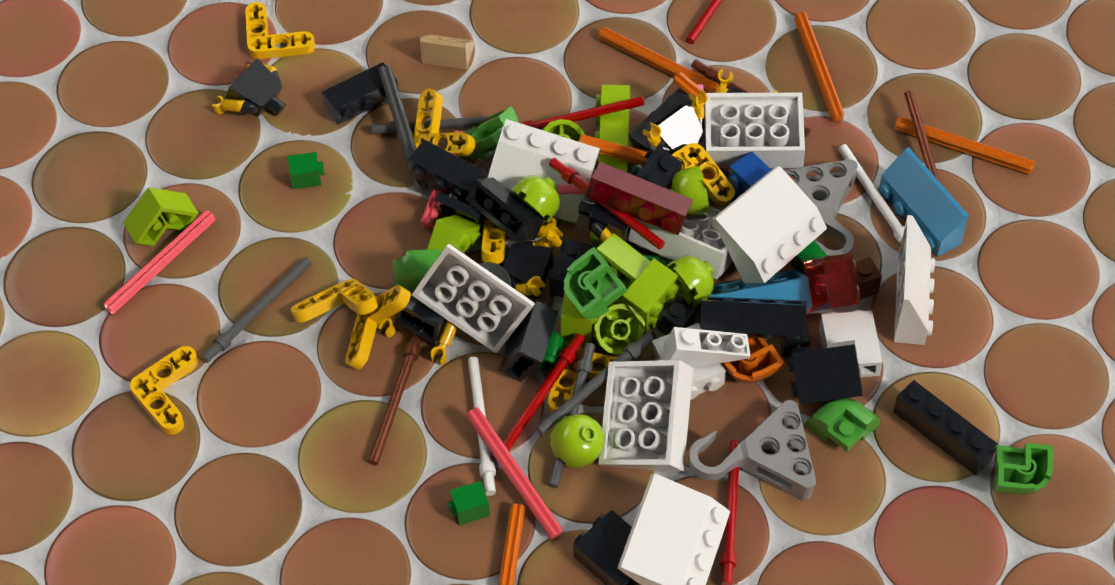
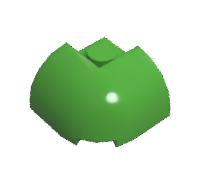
M512 106L489 116L487 121L466 132V134L475 139V149L467 157L483 161L496 151L505 120L508 119L519 123ZM456 143V145L459 146V147H461L462 145H465V143H464V144H458V143Z
M595 247L591 248L567 268L563 289L569 300L586 319H594L604 315L609 311L607 306L628 291Z
M441 249L406 251L405 256L397 260L393 259L394 286L400 285L413 294L425 274L441 254Z
M843 398L826 402L807 420L806 426L826 441L830 438L848 452L860 439L863 441L880 425V418L860 402L852 398Z
M1026 443L1024 448L997 445L995 450V474L993 478L994 491L1028 495L1035 494L1050 481L1052 476L1053 446Z

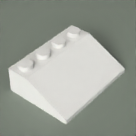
M802 92L706 93L708 100L705 104V151L719 168H729L730 165L750 152L758 156L769 168H774L775 166H780L781 168L804 167L805 139Z
M506 119L488 178H495L510 191L520 180L529 175H537L543 179L548 176L557 185H574L564 181L561 178V174L549 166L550 160L556 158L565 166H571L579 173L582 179L590 183L600 148ZM586 194L559 195V209L553 217L576 224L579 217L578 207L581 199L584 200Z
M775 166L712 219L744 283H765L827 229L818 208L780 166Z
M709 206L708 214L687 216L679 235L635 218L665 241V245L660 250L634 230H630L628 241L635 243L640 248L658 253L663 258L675 260L681 256L690 255L699 258L702 262L708 261L714 270L712 274L714 279H718L733 261L712 220L715 217L713 215L717 216L721 211Z
M907 215L897 262L894 342L925 345L927 335L931 336L933 330V321L929 320V314L932 315L934 300L929 299V294H933L934 279L930 278V273H934L935 258H931V247L912 215Z
M449 243L412 294L413 297L495 353L499 351L535 304Z
M680 360L609 362L602 425L604 448L599 456L598 465L651 471H684L693 368Z
M651 474L617 568L640 585H706L730 511L710 496L658 474Z

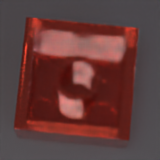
M852 253L823 256L803 262L805 276L809 279L812 307H810V312L835 310L859 304L860 289L856 284L855 277L857 266L853 260Z

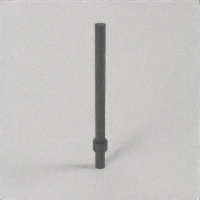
M489 116L441 119L439 129L479 126L487 121ZM431 120L425 121V129L431 125ZM390 121L389 124L371 125L372 134L391 133V135H398L394 121ZM416 121L408 122L411 131H415Z
M307 257L303 258L224 334L220 333L213 340L214 344L201 355L203 361L208 363L220 351H225L231 345V341L312 265L311 261Z
M646 332L635 343L631 342L623 349V353L612 362L634 361L641 355V350L654 340L653 336ZM608 366L536 427L538 433L544 435L607 380Z
M585 343L582 358L577 363V377L572 396L586 384L587 376L591 375L593 367L591 361L595 345L592 343ZM580 404L570 411L566 417L578 414ZM555 457L548 482V486L552 488H558L565 462L560 458L557 459Z

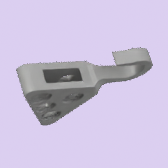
M851 159L784 170L788 176L795 178L792 180L818 208L827 227L825 231L844 243L845 246L842 249L830 250L822 243L814 240L829 256L833 264L847 260L852 253L854 244L851 232L835 219L856 179L858 164ZM833 168L842 170L841 172L830 173V170ZM809 172H816L819 174L817 176L806 177V175Z
M786 400L745 440L740 442L732 453L718 466H705L698 459V455L705 451L715 440L717 431H714L705 438L698 439L691 446L688 464L691 471L701 479L709 481L718 480L734 468L741 467L748 473L800 500L806 501L812 496L816 484L815 473L797 403L792 400ZM763 451H768L772 454H766ZM795 472H801L803 475H798Z

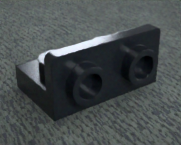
M661 141L657 147L651 146L644 157L647 161L643 166L638 164L632 175L666 188L681 168L683 162L663 149L665 143Z
M440 192L435 198V204L439 213L448 217L457 215L481 225L480 231H482L486 219L485 215L470 203L465 204L453 194L448 193L445 195Z

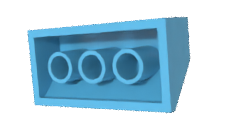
M909 147L906 148L882 174L879 191L883 198L888 199L894 206L898 215L902 216L905 220H907V215L914 217L931 250L938 257L961 245L969 215Z
M796 269L777 272L765 283H744L740 279L714 284L711 294L708 295L710 297L807 301V308L812 307L809 279Z

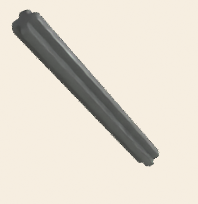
M390 65L381 66L379 68L380 78L408 165V158L417 148ZM411 176L416 192L427 190L428 184L426 182L416 180Z

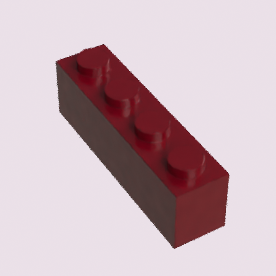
M602 162L598 164L593 173L585 197L677 235L680 233L693 202V199Z

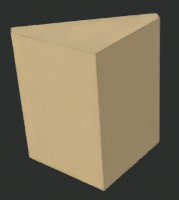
M431 34L420 37L422 63L467 70L475 41Z

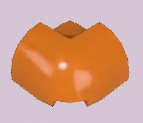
M749 334L747 336L750 358L722 363L726 371L734 379L749 384L762 381L783 370L785 367V362L773 345H768L764 338L758 337V334Z

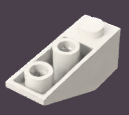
M674 327L664 342L666 360H680L692 368L750 358L747 334Z

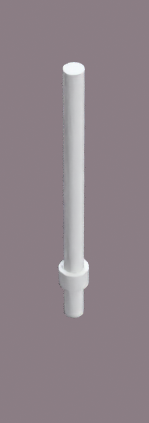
M846 144L840 146L838 150L845 160H854L858 164L856 177L894 231L893 236L897 242L901 244L905 226L900 224Z
M470 357L468 365L474 408L478 407L486 417L478 358ZM478 434L481 464L479 465L480 476L484 480L485 494L492 496L496 494L494 476L496 475L495 463L492 462L490 450Z

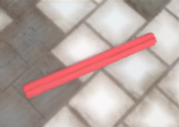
M208 210L201 213L103 303L104 309L110 314L118 311L215 221L214 215Z
M478 407L470 410L467 413L468 420L551 539L561 535L562 527Z

